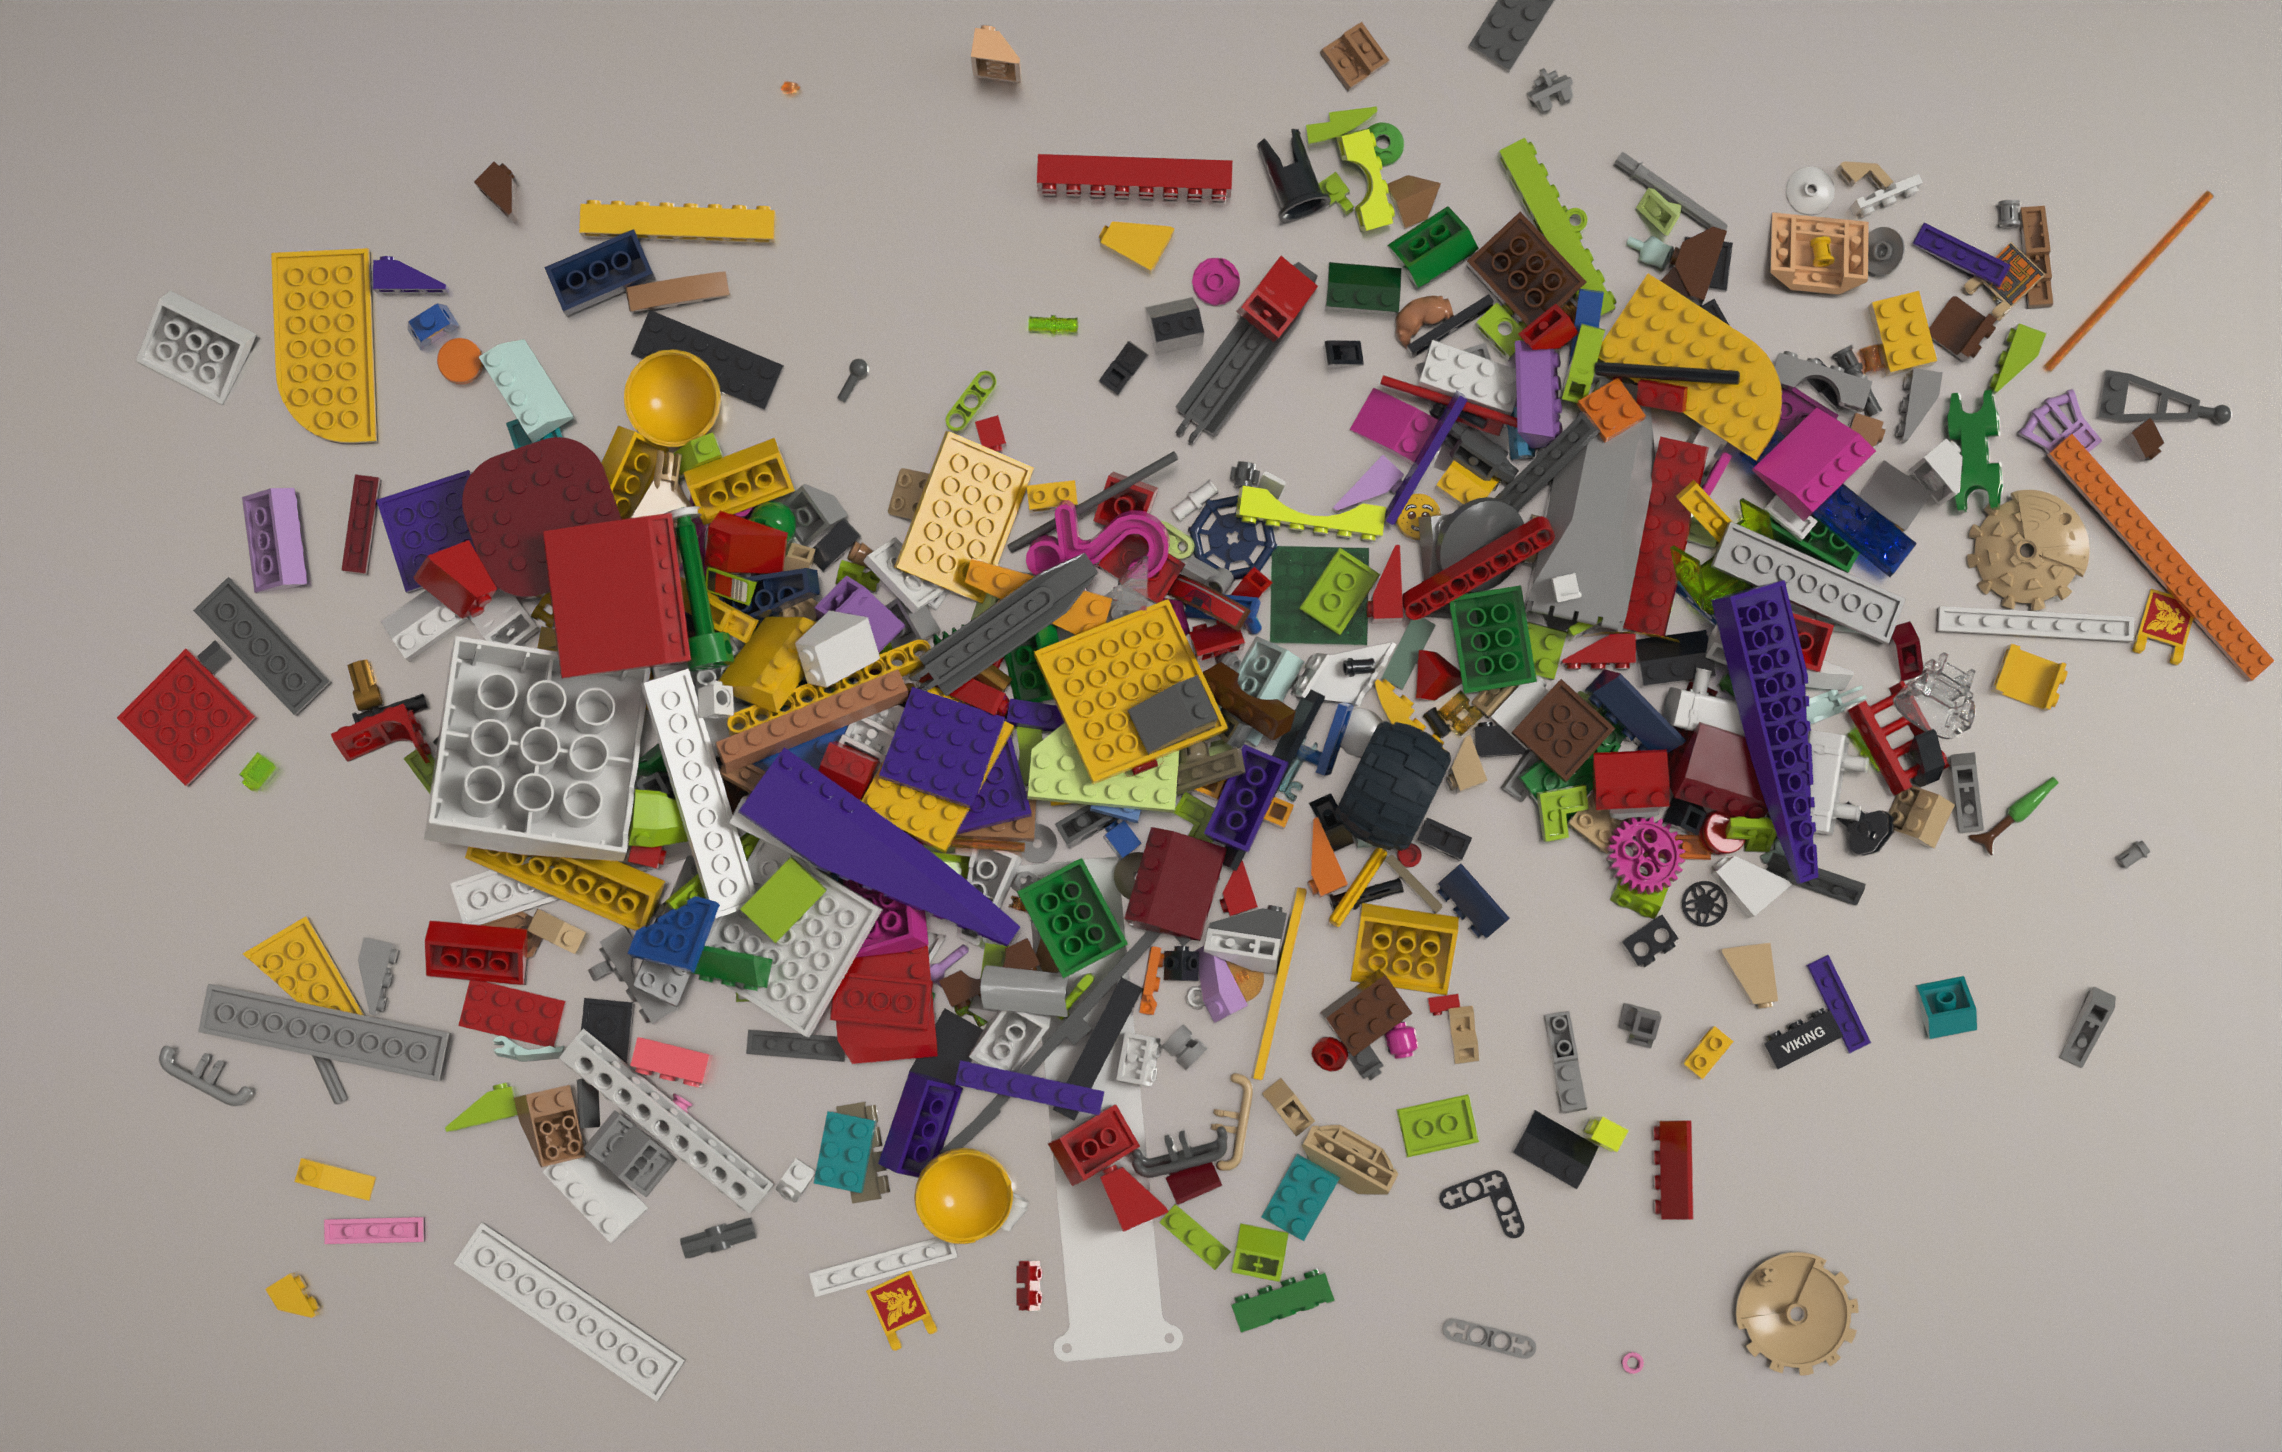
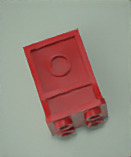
M404 703L396 707H388L383 712L372 717H365L360 722L351 726H343L331 734L333 742L347 762L393 742L409 741L414 744L425 764L430 763L428 755L432 754L427 740H424L422 735L424 734L422 725L416 719L413 710L408 711Z

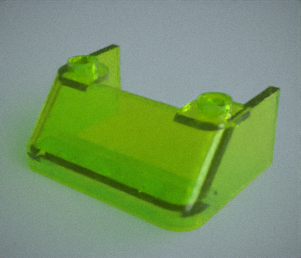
M1744 498L1740 499L1739 503L1743 519L1737 524L1774 540L1769 513ZM1674 545L1670 547L1676 578L1699 608L1709 615L1715 614L1712 599L1754 587L1711 568L1715 556L1700 565V560Z

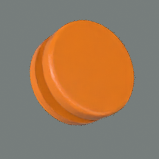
M451 339L439 350L437 356L438 368L441 374L451 383L457 385L469 384L475 381L482 373L484 365L479 359L482 352L475 343L468 339Z

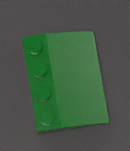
M1521 585L1464 594L1449 603L1464 694L1537 682Z
M1082 858L1017 892L1063 979L1128 945Z

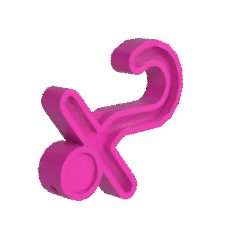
M1064 500L1058 504L1055 510L1058 538L1044 535L1035 539L1026 554V563L1028 569L1035 576L1084 552L1094 565L1127 535L1139 534L1148 541L1149 551L1144 556L1131 561L1128 574L1131 579L1140 581L1152 577L1162 569L1169 554L1170 538L1166 527L1157 517L1146 511L1131 510L1119 514L1092 539L1083 540L1079 536L1076 507L1073 502Z

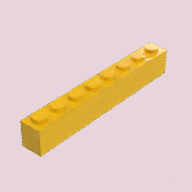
M587 200L586 204H580L579 233L585 237H616L634 229L637 237L644 239L775 243L776 212L771 210L769 206H756V209H746L747 206L732 205V209L722 208V205L708 204V208H698V204L685 203L683 207H674L673 203L667 202L659 203V206H650L649 202H635V205H625L624 201H611V205L601 204L599 200Z

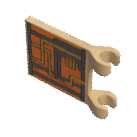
M2012 242L1995 256L2011 265L2000 288L1976 276L1971 278L1964 286L1966 292L1973 295L1984 284L2002 301L1992 310V316L1997 321L2003 319L2009 310L2045 276V273Z

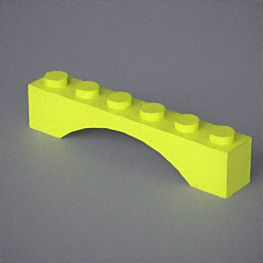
M1248 486L1239 488L1236 517L1242 518L1241 522L1256 524V520L1266 521V526L1280 527V524L1290 525L1289 529L1304 531V527L1314 528V533L1328 534V531L1337 532V536L1351 538L1352 534L1361 535V539L1366 541H1375L1376 538L1383 536L1386 507L1362 503L1354 509L1341 514L1312 516L1285 506L1267 489Z

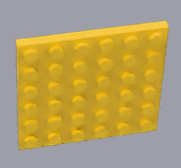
M1169 599L1034 651L1035 659L1093 785L1129 771L1136 766L1159 759L1228 731L1227 724ZM1198 675L1218 717L1215 727L1148 755L1129 716L1128 710L1174 684Z

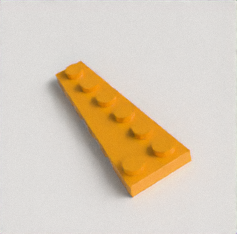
M971 558L965 583L999 599H1003L1035 576ZM1084 590L1068 612L1052 624L1075 635L1106 623L1113 598Z

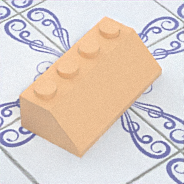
M987 25L975 28L971 51L973 76L1021 83L1020 58L1000 31H995V27Z

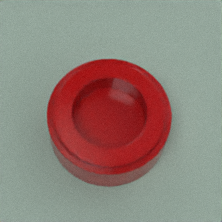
M1413 843L1407 849L1397 851V859L1407 868L1416 866L1422 857L1420 848Z

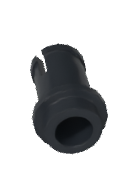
M1348 658L1343 662V672L1345 675H1349V677H1354L1355 674L1375 673V668L1371 666H1375V661L1373 658L1359 660Z
M1436 707L1424 713L1423 717L1435 732L1434 734L1440 739L1451 732L1449 728L1451 725L1446 724Z

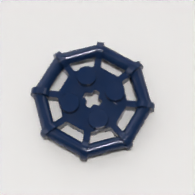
M1238 495L1205 501L1206 505L1192 526L1188 527L1187 531L1190 532V537L1194 541V557L1215 569L1220 567L1207 559L1212 555L1225 562V569L1228 570L1230 564L1245 561L1248 567L1230 571L1234 580L1244 578L1253 567L1261 571L1274 550L1278 549L1273 527L1266 526V521L1256 520V524L1241 522L1242 518L1236 517V512L1220 515L1217 509L1237 505ZM1211 513H1213L1216 520L1209 530L1201 529ZM1261 522L1266 541H1259L1255 526ZM1228 533H1238L1237 538L1240 541L1229 544V538L1226 535ZM1200 535L1208 537L1210 550L1205 554ZM1257 546L1264 547L1253 564L1249 557Z

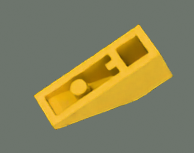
M301 1158L294 1182L370 1201L376 1177L312 1159Z

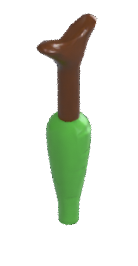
M2052 776L2044 784L2013 803L2008 809V815L1990 831L1969 835V839L1978 844L1985 845L1987 853L1992 856L1995 838L2014 822L2024 821L2059 782Z

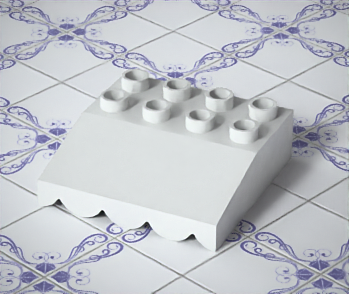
M455 636L449 660L424 840L522 855L623 861L627 853L628 831L634 800V784L640 754V738L646 708V700L641 683L649 681L651 668L561 679L558 652Z

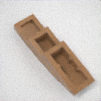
M2045 206L2021 207L2022 252L2045 273V276L2026 294L2028 308L2052 307L2054 303L2049 256L2051 249Z
M725 271L674 278L625 288L629 312L676 307L678 304L702 302L705 299L721 298L730 295Z

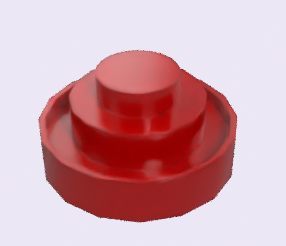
M1323 1037L1312 1048V1057L1322 1069L1338 1071L1347 1062L1348 1051L1338 1039Z

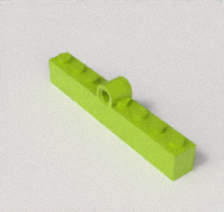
M1524 137L1499 150L1498 157L1536 229L1587 282L1581 289L1604 291L1600 316L1602 318L1615 310L1614 304L1617 302L1613 293L1606 291L1603 285L1605 279L1599 269L1595 270L1592 264L1594 258L1588 248L1584 249L1580 242L1583 239L1581 233L1588 222L1587 215L1580 208L1568 210L1565 205L1561 206L1557 199L1560 195L1554 184L1550 185L1546 178L1549 176L1547 169L1543 163H1538L1535 157L1537 151L1531 141L1527 142ZM1577 218L1580 224L1573 226L1569 219ZM1579 291L1573 295L1576 304L1578 301Z

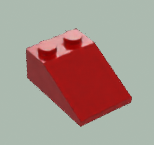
M719 511L708 527L704 565L725 572L736 573L783 572L788 533Z
M1395 545L1370 601L1366 603L1367 618H1371V623H1399L1403 619L1400 545Z
M1216 620L1217 625L1207 627L1206 623L1192 627L1193 631L1189 632V638L1197 662L1244 649L1245 640L1241 630L1238 632Z
M834 741L829 742L820 764L819 772L862 801L873 781L881 760Z
M1116 1104L1102 1111L1100 1115H1095L1048 1143L1072 1186L1087 1180L1140 1147Z

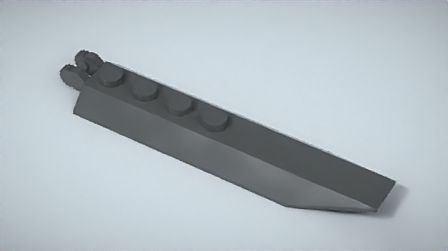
M1300 262L1293 265L1315 283L1318 277L1317 274ZM1306 304L1283 334L1274 342L1241 316L1176 405V408L1185 416V419L1175 433L1179 436L1183 434L1190 421H1192L1198 427L1189 436V443L1193 444L1203 430L1215 435L1300 320Z
M1084 552L1037 574L919 656L924 666L911 673L909 679L911 682H915L929 672L933 678L922 683L918 689L928 691L938 685L944 695L948 696L1066 614L1097 575L1098 571Z

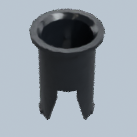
M1291 129L1294 163L1283 167L1280 158L1266 139L1261 140L1257 144L1282 208L1278 213V217L1281 221L1285 222L1296 221L1316 214L1331 202L1329 194L1322 193L1299 129Z

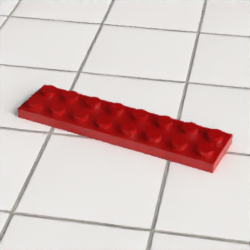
M1660 436L1651 475L1652 489L1629 606L1623 625L1624 629L1664 637L1666 635L1693 515L1676 496L1693 480L1700 486L1709 447Z

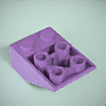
M845 576L814 607L818 621L828 611L868 617L878 653L905 627L870 591L848 576Z

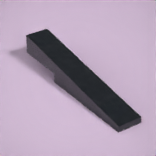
M1121 977L1067 1081L1068 1084L1092 1088L1143 990L1142 987ZM1057 1106L1053 1108L1054 1111L1074 1121L1079 1113L1076 1110Z

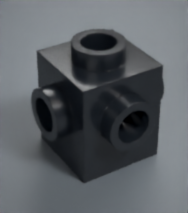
M1174 946V951H1164V980L1198 981L1199 952L1189 951V946Z

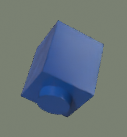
M1125 820L1121 823L1114 821L1105 828L1107 833L1103 838L1120 860L1142 844Z

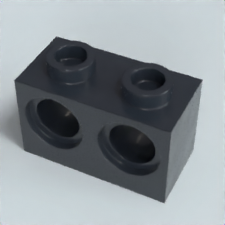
M1426 818L1416 841L1458 861H1462L1472 837L1435 820Z
M1659 915L1625 938L1620 944L1636 967L1642 964L1645 968L1656 960L1654 955L1661 950L1665 954L1676 947L1674 942L1679 938L1665 917ZM1657 929H1663L1666 932L1667 939L1665 942L1660 943L1656 941L1654 934ZM1639 942L1645 944L1647 948L1644 956H1638L1634 952V947Z

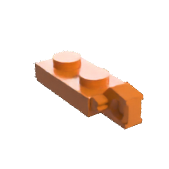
M1151 946L1149 949L1139 1013L1154 1015L1157 1002L1153 997V991L1158 992L1160 977H1156L1158 967L1162 968L1164 962V953H1161L1160 947Z

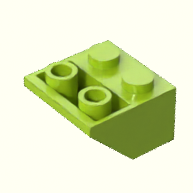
M1240 1223L1231 1272L1280 1282L1289 1233Z

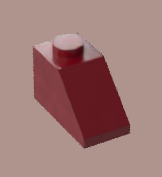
M1911 621L1896 625L1889 644L1900 680L1906 681L1923 676L1924 667L1920 639Z

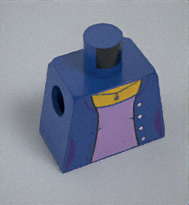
M437 303L409 320L407 330L419 349L422 350L458 328L459 324L447 305Z

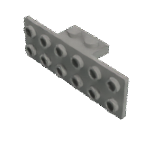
M689 855L686 858L670 897L698 874L692 856ZM666 901L662 904L659 903L653 915L656 918L655 922L658 921L657 918L671 911ZM643 960L632 986L663 1002L677 1006L691 972Z

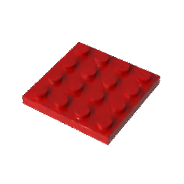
M186 648L117 717L185 786H188L256 718Z

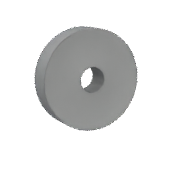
M1035 824L1034 840L1040 839L1042 846L1035 848L1032 841H1018V848L1021 855L1027 861L1043 863L1054 855L1057 848V839L1049 827Z

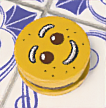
M1412 494L1398 517L1396 526L1405 537L1420 540L1418 517L1441 515L1440 508L1430 496Z

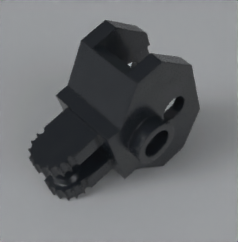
M1848 801V802L1846 803V804H1849V805H1854V804L1851 803L1850 801ZM1861 810L1859 821L1854 820L1853 822L1849 819L1837 818L1848 828L1847 831L1850 833V849L1857 855L1866 856L1880 852L1894 833V817L1886 811L1878 810L1868 813Z

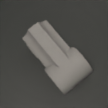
M1193 556L1189 558L1182 571L1184 576L1194 579L1221 594H1224L1234 582L1233 575L1228 569H1215Z

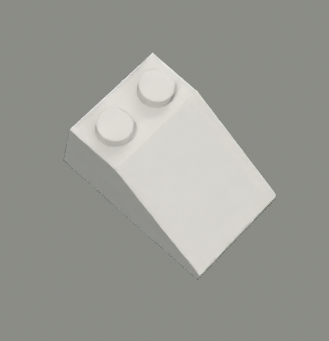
M998 1010L997 1014L987 1023L969 1057L984 1066L1017 1072L1049 1028L1051 1015Z

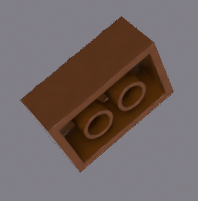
M1380 969L1320 1012L1353 1057L1413 1014L1390 980Z

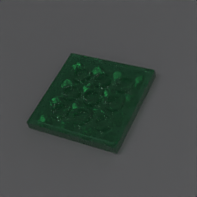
M1277 546V549L1274 548L1271 555V581L1273 583L1271 584L1270 642L1274 644L1367 646L1368 618L1366 603L1368 601V594L1340 636L1299 608L1339 548L1369 566V548Z

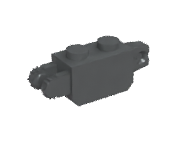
M1455 422L1443 441L1444 445L1451 449L1449 454L1454 461L1484 481H1490L1494 476L1510 483L1519 471L1506 458L1509 452L1470 426L1464 428Z

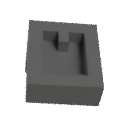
M1370 1045L1354 1057L1348 1053V1058L1362 1079L1368 1077L1369 1080H1372L1382 1073L1380 1068L1384 1065Z

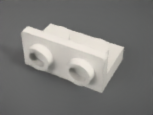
M1125 1032L1116 1080L1151 1087L1157 1077L1156 1061L1162 1049L1160 1038Z

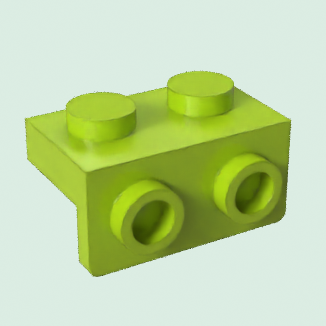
M1620 876L1610 900L1621 907L1636 911L1642 916L1655 919L1662 907L1668 888L1663 887V890L1659 893L1654 889L1650 895L1647 894L1645 888L1644 892L1638 894L1637 887L1631 891L1628 890V882L1621 886L1622 877Z

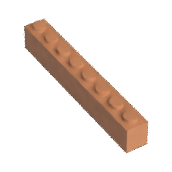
M897 669L716 742L718 756L726 774L780 753L784 747L790 749L907 702V687Z

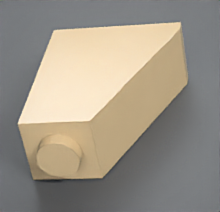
M1771 943L1719 949L1720 956L1750 1004H1757L1758 1009L1773 1007L1772 1002L1778 1001Z

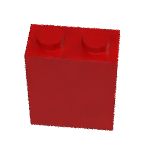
M469 540L428 555L413 577L419 585L462 619L470 615L474 618L485 611V606L492 601V596L497 591L495 584Z
M1113 1165L1103 1170L1104 1175L1100 1176L1123 1232L1168 1213L1167 1207L1123 1167L1118 1169L1117 1165Z

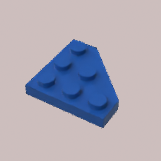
M697 896L687 901L688 904L677 910L672 909L657 918L658 921L648 927L643 926L635 932L627 954L634 958L694 973L720 904L716 901Z

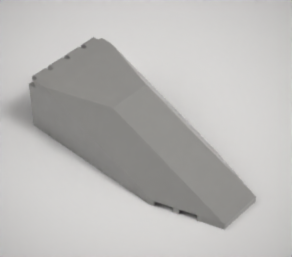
M1601 377L1592 392L1613 380ZM1622 382L1637 403L1638 386ZM1639 405L1646 415L1645 419L1606 443L1597 434L1553 477L1544 517L1550 521L1555 539L1548 547L1537 552L1524 602L1526 611L1548 615L1551 605L1555 606L1553 616L1572 620L1574 611H1578V622L1596 626L1598 616L1602 617L1601 627L1622 632L1629 606L1652 489L1651 475L1655 462L1651 407ZM1575 573L1582 597L1556 602L1551 578Z

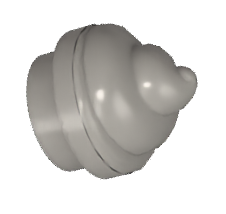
M1228 652L1215 657L1216 664L1222 662L1238 672L1241 660L1238 659L1236 654Z

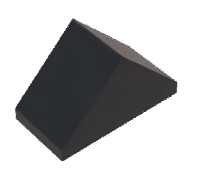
M1324 341L1323 349L1326 370L1364 365L1361 341Z

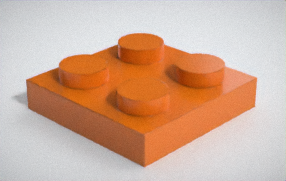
M1619 378L1592 392L1577 403L1580 410L1587 413L1601 430L1598 434L1604 443L1643 421L1646 417Z

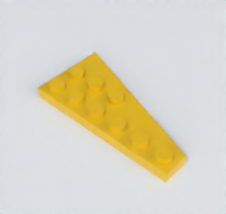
M307 916L242 953L295 1001L364 1015Z

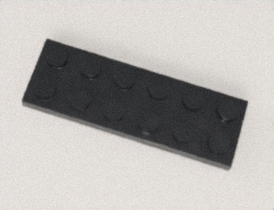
M649 310L631 352L632 356L641 360L661 350L674 349L689 352L702 359L709 366L717 378L721 393L764 411L767 409L784 369L782 364L652 310Z

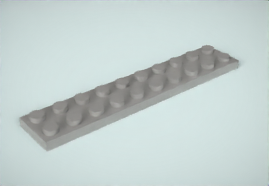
M208 984L198 1032L434 1081L440 1080L449 1037L448 1032L214 984Z

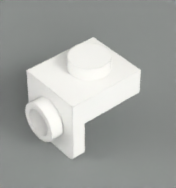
M795 1158L778 1183L776 1191L783 1198L796 1203L816 1171Z

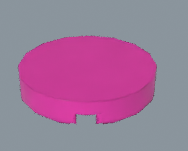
M1208 258L1201 262L1194 270L1192 278L1193 291L1197 298L1207 305H1225L1232 301L1238 293L1240 286L1239 272L1227 259Z

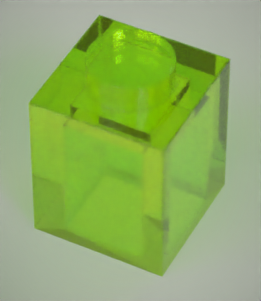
M257 752L239 775L244 778L242 783L251 791H254L255 788L262 791L280 768L263 754Z

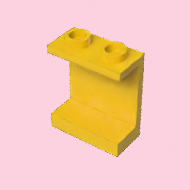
M2011 643L2007 646L1991 691L2044 711L2050 710L2051 706L2055 707L2060 696L2059 693H2056L2059 684H2064L2068 671L2065 670L2066 663H2055L2020 650V646Z

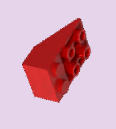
M1280 256L1236 312L1274 342L1294 320L1318 285L1284 257Z

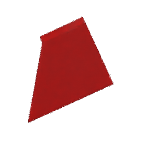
M1419 650L1417 699L1435 701L1462 684L1461 671L1439 653Z

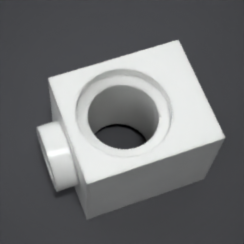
M721 681L708 682V686L698 688L699 718L719 720L734 716L733 686H725Z

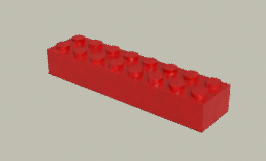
M1038 154L1037 191H1042V195L1054 196L1057 192H1066L1067 196H1081V193H1090L1092 197H1105V194H1115L1117 198H1129V194L1139 195V198L1152 199L1153 195H1163V199L1168 200L1178 199V196H1187L1188 200H1202V197H1212L1211 200L1226 201V198H1231L1233 160Z

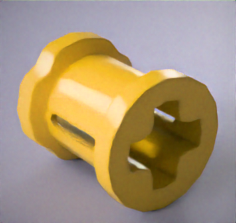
M1823 236L1810 240V247L1813 248L1815 259L1813 260V265L1815 267H1826L1835 262L1834 257L1831 256L1830 237Z

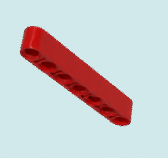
M1543 516L1535 517L1407 590L1402 596L1403 607L1407 617L1412 620H1419L1548 547L1555 539L1550 521ZM1520 542H1525L1520 546H1516ZM1503 554V556L1495 558L1497 555Z

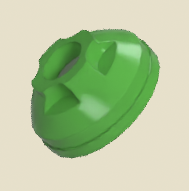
M1385 122L1376 123L1368 127L1367 129H1369L1370 133L1374 134L1375 139L1381 135H1385L1390 139L1389 147L1381 149L1377 145L1374 147L1376 156H1379L1381 159L1382 167L1397 162L1404 150V139L1399 129Z

